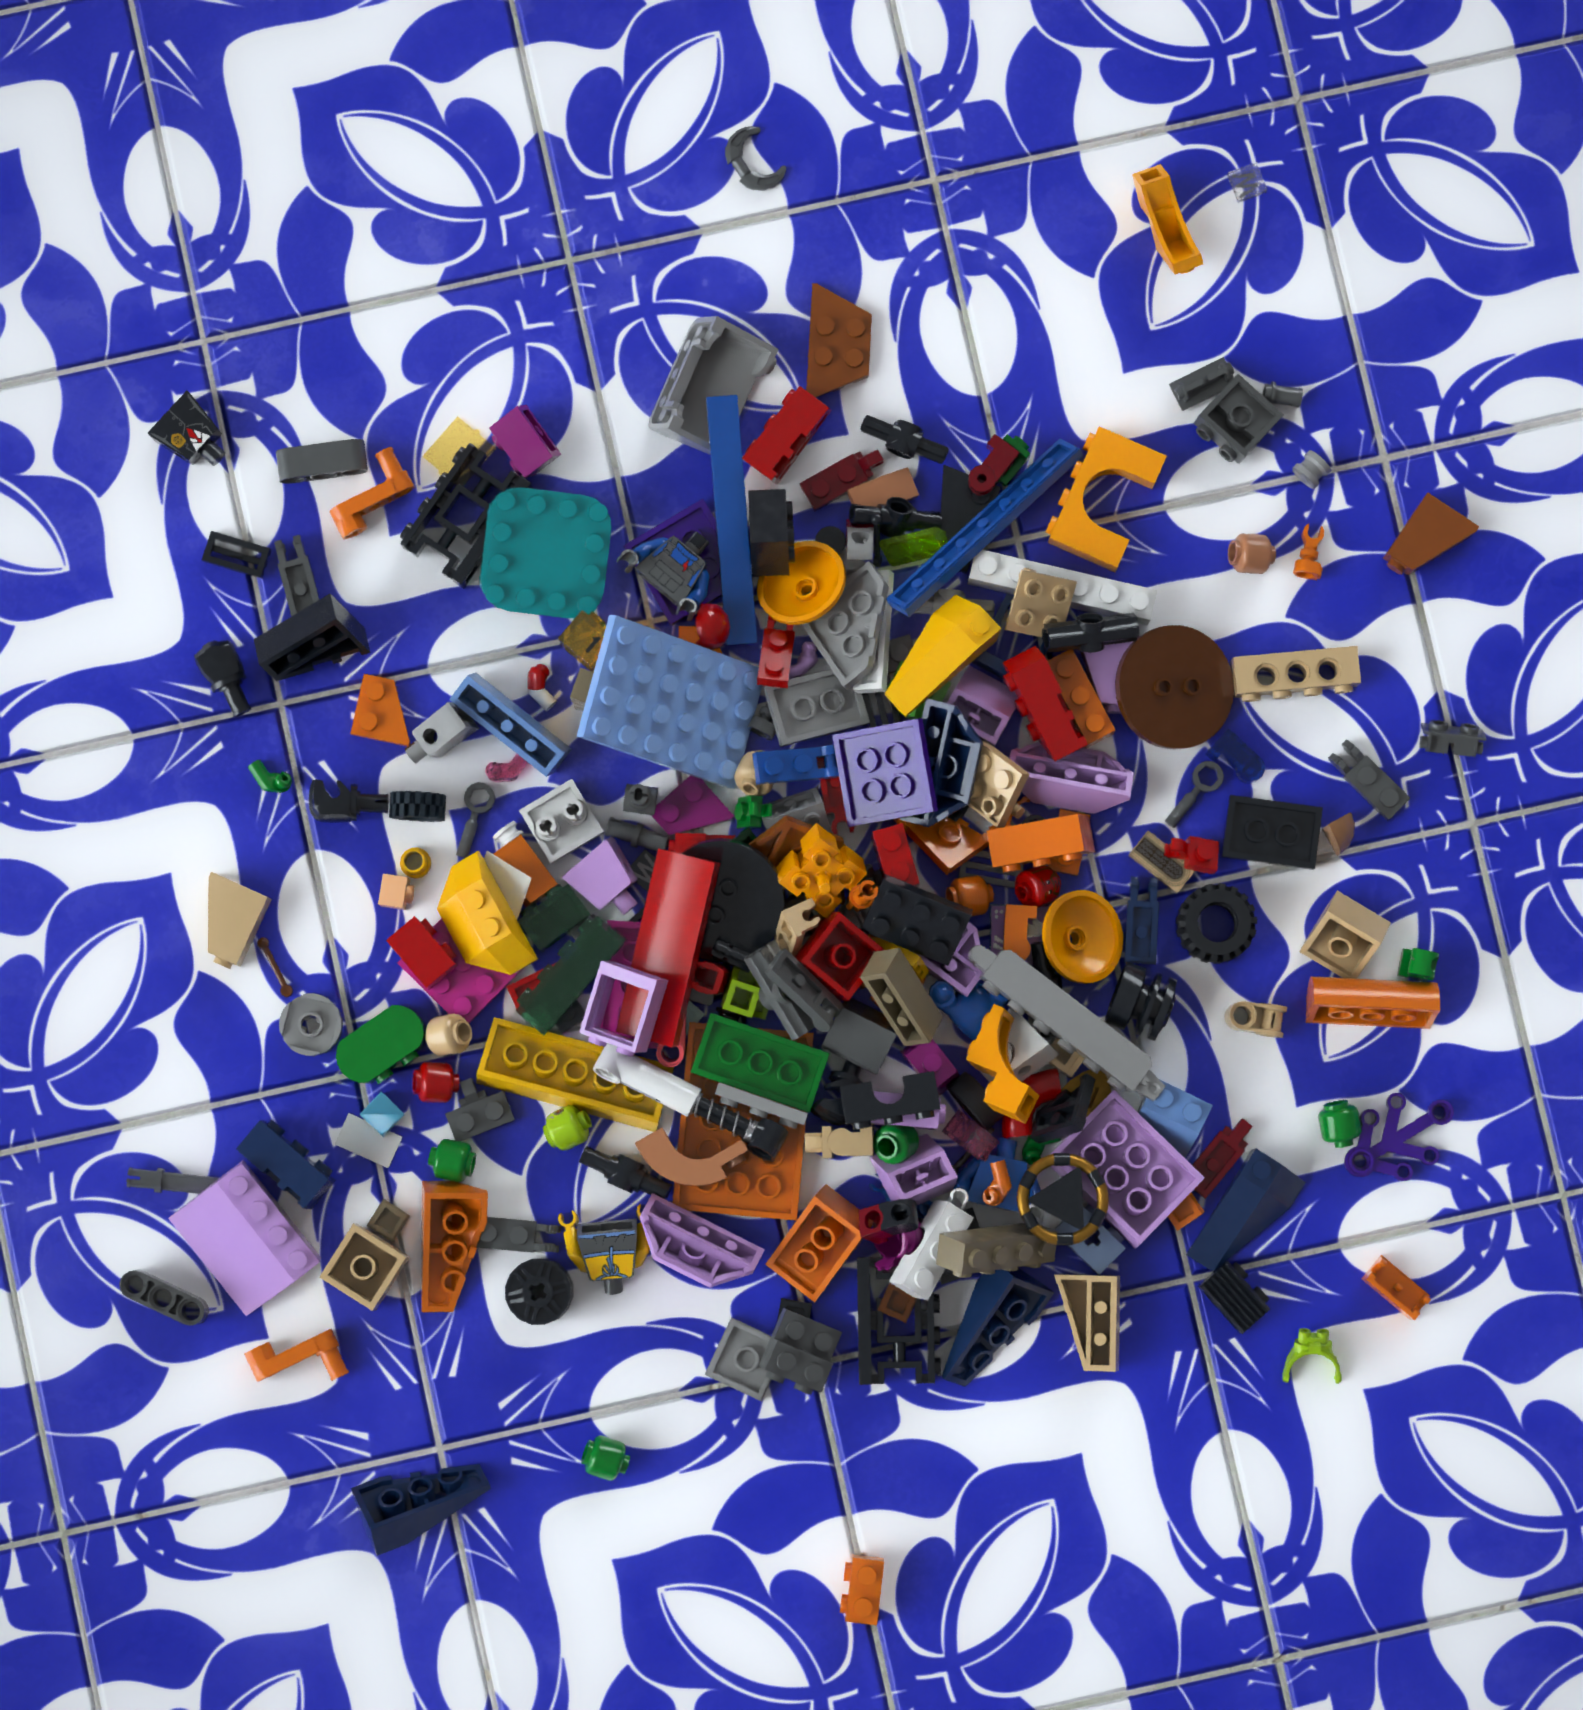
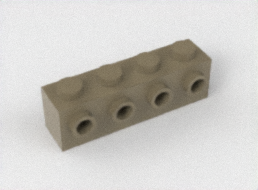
M1024 1223L940 1233L936 1265L953 1271L954 1276L969 1278L972 1276V1273L994 1274L995 1270L1000 1269L1017 1271L1018 1267L1021 1266L1039 1268L1042 1263L1055 1261L1056 1245L1037 1238L1027 1229ZM1041 1225L1043 1228H1045V1229L1048 1230V1231H1051V1232H1054V1233H1058V1231H1056V1230H1053V1229H1050V1228H1048V1227H1045V1226Z

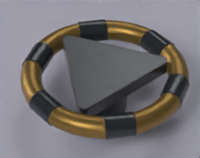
M1053 1153L1037 1160L1025 1171L1017 1192L1018 1211L1027 1229L1042 1241L1057 1246L1077 1244L1091 1237L1102 1225L1109 1205L1107 1185L1099 1170L1088 1160L1069 1153ZM1071 1165L1076 1167V1169L1029 1198V1191L1037 1176L1043 1170L1051 1166ZM1082 1171L1087 1174L1097 1193V1207L1086 1226H1084ZM1029 1203L1080 1230L1073 1233H1054L1046 1230L1038 1223L1030 1210Z

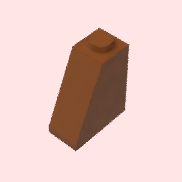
M1427 493L1383 559L1388 562L1386 564L1388 568L1397 574L1402 575L1404 572L1410 575L1469 539L1480 526L1430 493Z

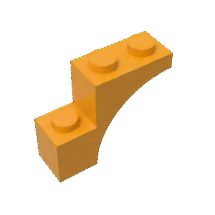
M1159 164L1132 174L1139 205L1150 221L1156 250L1175 275L1178 273L1184 274L1191 272L1195 267L1203 265L1202 255L1185 224L1173 190L1170 175Z
M993 1004L990 1012L982 1020V1028L976 1040H973L969 1045L966 1060L976 1070L995 1077L987 1085L983 1101L993 1111L1026 1124L1039 1095L1030 1086L1018 1080L1010 1065L1008 1038L1015 1018L1005 1008Z

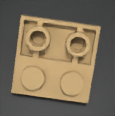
M982 741V751L968 806L996 828L1005 827L1010 814L1019 819L1025 812V809L1016 802L1030 774L989 742Z

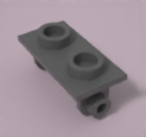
M1224 357L1168 385L1181 410L1184 411L1219 394L1234 379L1233 374L1235 372L1231 363H1226Z
M1431 720L1429 724L1421 723L1422 731L1426 736L1420 737L1419 748H1425V752L1447 754L1449 743H1454V755L1475 757L1476 754L1482 755L1483 742H1479V740L1486 741V736L1483 729H1479V726L1469 723H1463L1460 727L1448 726L1447 722L1440 720Z

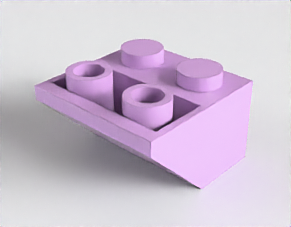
M969 665L947 703L957 705L981 741H987L995 747L1016 709L1014 700L1018 699L1015 691L1011 692L1003 683Z
M927 1133L919 1136V1147L916 1153L901 1163L888 1164L879 1159L877 1155L870 1158L891 1201L912 1199L919 1205L953 1190L958 1178L945 1151Z

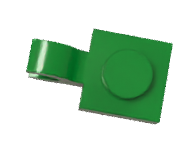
M750 795L739 797L734 811L737 829L748 827L750 829L760 828L762 818L772 817V804H762L763 796Z

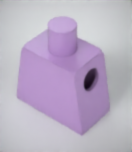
M613 837L604 840L562 876L568 884L599 910L613 902L621 913L625 915L638 904L627 891L638 879Z

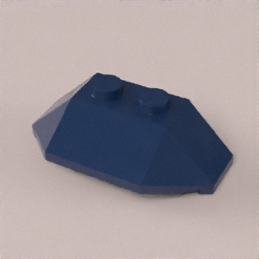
M926 698L922 720L938 811L903 817L900 820L931 827L970 804L983 742L957 705Z

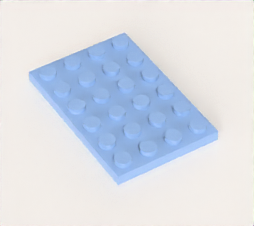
M609 615L576 737L726 788L735 789V771L745 753L751 730L748 725L755 715L762 685H757L759 667L620 616Z

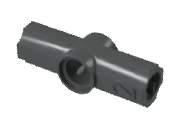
M766 945L744 958V961L760 986L759 999L761 1004L766 1009L775 1011L790 1038L795 1040L814 1028L813 1021L765 974V971L774 959Z

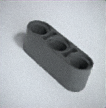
M348 439L296 446L276 451L279 482L284 484L352 476L368 472L363 439Z
M128 1271L120 1279V1290L127 1298L189 1326L200 1324L208 1317L209 1307L204 1299L146 1271ZM135 1275L139 1276L143 1281V1288L139 1293H134L129 1287V1281ZM162 1289H167L172 1297L170 1304L166 1307L160 1305L157 1300V1295ZM190 1302L196 1303L200 1308V1314L195 1320L189 1319L185 1312L186 1306Z

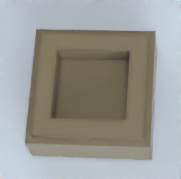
M383 1199L366 1226L394 1242L411 1215Z

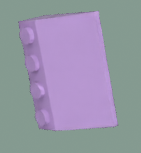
M1115 1090L1086 1117L1083 1131L1070 1134L1051 1153H1069L1088 1160L1099 1170L1107 1185L1109 1196L1105 1220L1134 1249L1205 1178ZM1071 1165L1051 1166L1061 1177L1076 1169V1167ZM1082 1171L1083 1199L1096 1209V1189L1087 1174Z
M244 1160L168 1218L245 1316L290 1286L316 1266L321 1259L320 1255Z

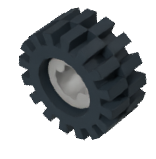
M421 791L390 792L389 818L420 822L445 821L446 795Z

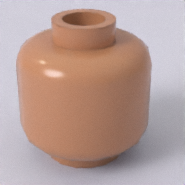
M1242 533L1235 540H1232L1228 547V561L1239 573L1263 574L1276 559V549L1274 546H1271V542L1266 535Z

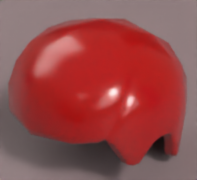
M703 603L700 605L701 608L698 610L695 621L697 634L700 638L696 641V645L710 650L718 649L728 639L730 631L729 617L719 605Z

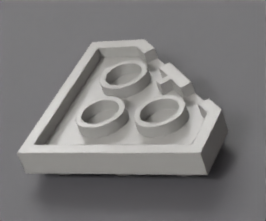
M870 561L866 562L846 579L844 591L830 611L812 622L801 624L842 686L847 690L851 689L873 670L889 586Z

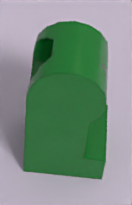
M1403 948L1397 976L1421 982L1433 981L1439 953L1418 948H1412V950Z

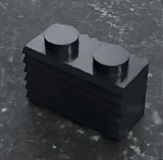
M1225 1261L1201 1282L1198 1287L1237 1332L1243 1334L1270 1310L1266 1305L1269 1298L1258 1286L1253 1289L1244 1280L1248 1277V1274L1237 1262L1231 1265L1228 1261Z

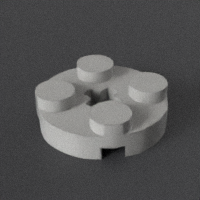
M308 993L295 998L284 1007L279 1020V1030L291 1050L305 1056H317L329 1052L337 1044L342 1034L343 1020L339 1008L330 999L319 994ZM311 1016H315L316 1022L320 1024L319 1029H314L312 1034H308L307 1028L303 1026V1021H308Z

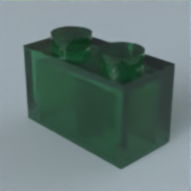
M561 884L556 885L545 894L548 899L538 906L534 902L520 912L522 918L518 920L519 924L541 953L567 935L571 928L591 916L569 884L564 887Z

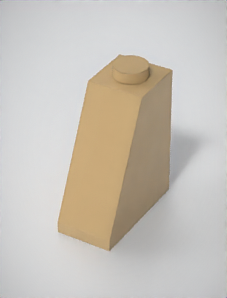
M211 872L208 877V953L215 956L213 962L228 969H231L232 964L241 967L272 899Z

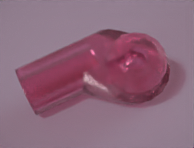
M516 753L509 763H488L485 767V774L491 781L496 783L512 782L517 779L528 762Z

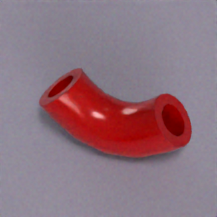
M1057 1068L1034 1073L1022 1081V1083L1030 1086L1039 1095V1098L1026 1124L1005 1115L1002 1117L1003 1138L1031 1135L1033 1115L1036 1109L1042 1103L1054 1100L1061 1093Z

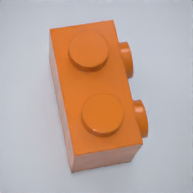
M852 1554V1562H845L843 1581L849 1582L848 1594H842L840 1613H845V1622L877 1625L884 1558Z

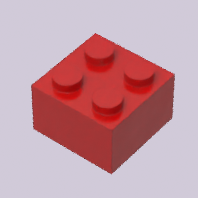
M831 912L819 924L795 958L840 1001H849L863 983L860 976L873 953L884 949L843 914Z

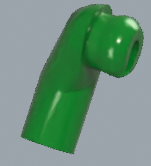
M261 759L256 760L247 767L260 788L264 791L283 793L291 786L292 778L288 773L268 772Z
M1029 1135L1022 1148V1158L1027 1164L1032 1165L1041 1159L1045 1145L1059 1142L1061 1137L1038 1144Z

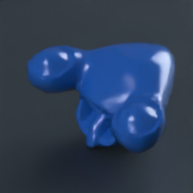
M936 981L929 988L930 997L937 1008L944 1012L971 1040H976L982 1028V1020L990 1012L993 1004L1004 1008L1009 1002L1001 994L995 997L982 987V983H977L966 997L954 990L946 981Z

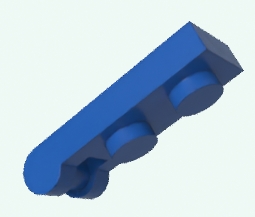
M834 745L762 751L752 754L756 785L839 777ZM816 758H824L825 768H817Z

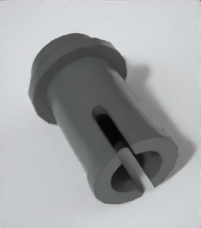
M1272 381L1271 384L1264 385L1263 396L1272 404L1299 408L1302 402L1303 389L1276 385V382Z

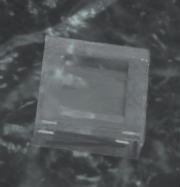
M1257 162L1230 171L1227 174L1238 203L1264 194L1268 190Z

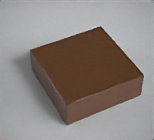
M889 1283L877 1310L907 1323L917 1298Z

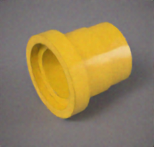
M410 848L401 856V870L410 878H422L431 869V858L421 848ZM412 854H419L423 859L421 867L416 870L408 869L406 864L408 857Z

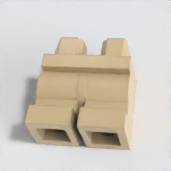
M871 1123L872 1127L860 1129V1132H850L845 1128L833 1130L832 1126H822V1133H805V1152L822 1153V1158L834 1159V1154L843 1157L874 1156V1125Z

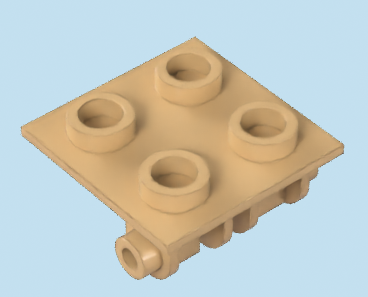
M1029 568L1021 569L1017 587L1013 593L1014 597L1011 600L1012 604L1009 615L1006 618L1005 630L1042 637L1044 624L1066 622L1077 581L1036 573L1035 570Z

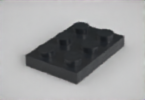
M1230 795L1221 857L1314 870L1323 808Z
M885 874L879 886L878 895L870 906L861 930L948 966L972 916L973 909Z

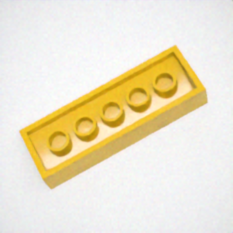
M493 1018L476 1073L477 1084L560 1107L573 1105L580 1111L585 1110L587 1114L652 1132L658 1129L664 1107L663 1104L621 1083L615 1084L598 1076L593 1071V1067L604 1048L603 1046L504 1019ZM637 1056L673 1074L674 1067H665L658 1061Z

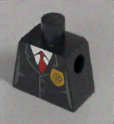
M187 390L147 433L157 444L191 465L196 464L203 457L212 466H215L225 456V452L215 444L222 433Z

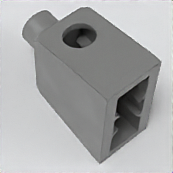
M447 702L412 731L416 741L406 747L405 752L415 764L427 755L439 758L476 732L479 727L472 717L453 702ZM435 732H437L438 736L436 742L434 741Z

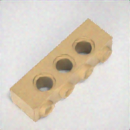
M1357 646L1233 657L1230 661L1234 682V698L1242 697V702L1261 700V695L1272 694L1273 699L1291 698L1294 692H1304L1306 697L1318 696L1323 694L1322 690L1335 689V694L1350 693L1354 691L1353 687H1357L1361 683ZM1321 665L1330 666L1334 671V678L1330 680L1322 678L1319 674V667ZM1290 668L1300 669L1303 673V681L1293 682L1288 676V670ZM1262 670L1268 671L1273 678L1272 684H1261L1257 679V673Z

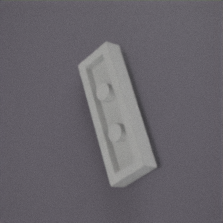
M720 1082L715 1092L716 1095L721 1096L720 1103L737 1108L738 1104L742 1103L750 1106L749 1113L766 1119L768 1113L779 1116L780 1124L794 1129L797 1128L798 1123L805 1125L808 1116L806 1112Z

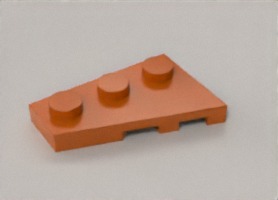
M946 817L931 827L900 820V818L893 819L897 824L903 823L905 833L946 875L989 846L987 833L980 834L968 827L969 823L961 818L954 821Z

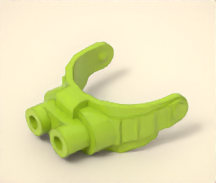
M1299 1329L1298 1338L1294 1341V1347L1286 1357L1282 1373L1283 1382H1289L1290 1369L1296 1360L1305 1355L1318 1354L1325 1356L1333 1362L1335 1366V1383H1341L1342 1374L1337 1357L1332 1351L1329 1330L1318 1329L1317 1333H1311L1310 1329Z

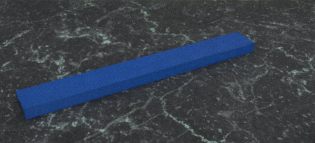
M737 395L706 397L723 610L728 615L730 622V631L726 645L757 643Z
M1061 438L1057 440L886 598L889 605L910 617L1083 457L1080 448Z

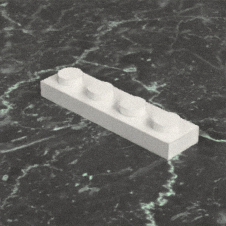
M878 570L889 586L888 597L893 593L894 573L890 570ZM887 600L873 670L853 686V690L858 694L887 691L892 607Z

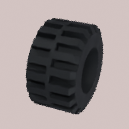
M1219 883L1217 885L1208 884L1198 888L1185 899L1178 910L1179 913L1175 924H1177V937L1181 939L1180 944L1190 952L1189 955L1193 958L1201 959V962L1220 964L1236 958L1250 946L1251 940L1255 937L1257 931L1255 930L1257 917L1254 916L1253 911H1255L1253 904L1250 905L1247 901L1248 897L1244 893H1239L1238 889L1233 886L1227 887L1226 884ZM1209 906H1221L1231 914L1234 921V930L1228 939L1221 942H1213L1205 938L1198 926V918L1201 912Z

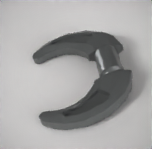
M754 126L741 128L729 138L726 145L725 157L727 164L732 163L742 178L739 182L746 188L759 191L774 188L782 181L786 173V166H781L777 172L770 175H763L755 171L751 172L741 157L743 156V144L750 136L759 134L760 128Z

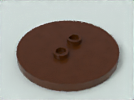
M1167 625L1145 632L1129 645L1117 668L1115 692L1120 712L1125 722L1136 735L1156 747L1178 750L1202 744L1220 730L1232 707L1234 682L1227 658L1210 637L1188 626Z

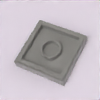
M731 1317L705 1375L762 1401L772 1379L766 1377L768 1371L761 1368L759 1364L771 1335Z

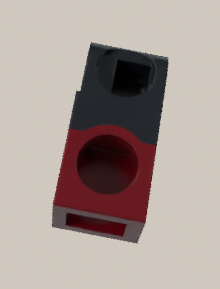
M912 1199L887 1201L858 1210L860 1237L876 1244L889 1241L888 1237L912 1232L919 1228L917 1203ZM868 1219L873 1220V1229H870Z

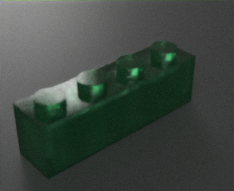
M597 915L594 919L589 916L578 928L581 935L573 943L568 940L557 954L561 958L554 966L548 964L537 976L540 983L534 990L528 987L517 999L520 1006L516 1009V1012L543 1035L548 1034L596 978L600 962L610 961L628 940L601 915Z

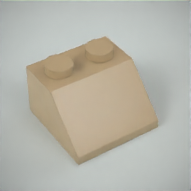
M1337 890L1299 952L1342 978L1357 979L1381 945L1391 922Z

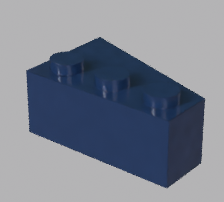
M272 1119L268 1123L260 1120L236 1150L261 1172L273 1179L278 1187L297 1199V1203L303 1209H313L336 1181L330 1176L333 1170L320 1159L315 1163L306 1156L309 1150L295 1139L291 1143L282 1136L285 1130Z

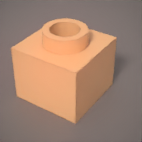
M383 873L378 905L406 910L407 903L412 904L415 886L410 885L411 880L408 877Z

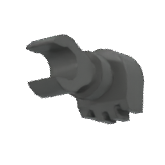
M767 703L765 707H761L759 711L760 717L754 715L748 727L751 728L750 731L758 736L772 740L776 731L774 724L771 723L772 717Z

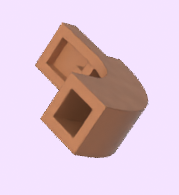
M662 1127L635 1142L640 1154L653 1170L670 1181L690 1186L709 1185L728 1178L722 1166L725 1164L729 1168L736 1166L746 1160L743 1154L748 1152L743 1140H740L712 1157L691 1159L675 1149Z

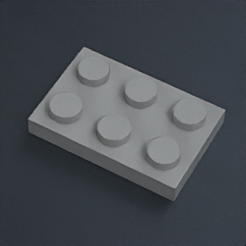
M832 669L790 679L788 689L770 686L763 688L780 747L861 727L870 723L862 693L858 694L853 690V687L849 690L844 688Z

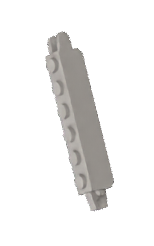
M982 945L973 946L969 949L967 953L968 960L983 972L979 978L984 981L982 985L984 989L995 997L1001 994L1008 999L1009 1003L1007 1006L1020 1016L1026 1013L1035 1021L1032 1025L1043 1034L1048 1035L1051 1032L1060 1040L1057 1044L1068 1053L1073 1054L1075 1051L1085 1058L1082 1063L1096 1074L1102 1071L1109 1077L1107 1082L1121 1093L1124 1090L1128 1092L1135 1091L1152 1101H1155L1163 1091L1165 1085L1150 1070L1152 1062L1149 1055L1012 950H1004L994 954Z

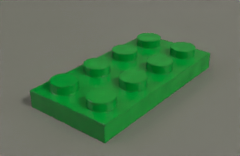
M710 1013L690 1073L810 1113L830 1053Z

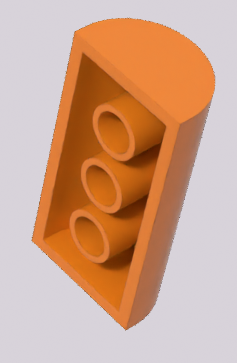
M1311 976L1308 982L1306 1023L1430 1029L1440 1012V992L1437 982Z

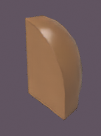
M1351 812L1322 829L1337 856L1349 847L1354 837L1355 822Z

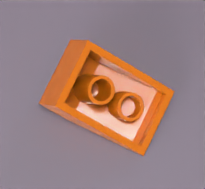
M825 1184L809 1202L765 1265L815 1303L863 1240L860 1237L858 1213L860 1209ZM868 1219L870 1229L873 1226V1220Z

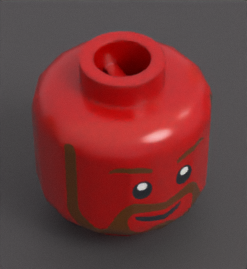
M1049 866L1033 867L1024 870L1018 874L1015 881V895L1023 905L1037 906V908L1053 903L1059 897L1061 890L1060 877Z

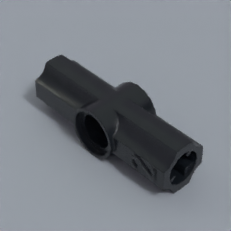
M1084 613L1079 615L1077 620L1044 624L1042 629V640L1047 653L1073 649L1088 653L1099 652L1105 648V645L1133 642L1140 635V627L1137 616L1134 613L1103 616L1098 613Z

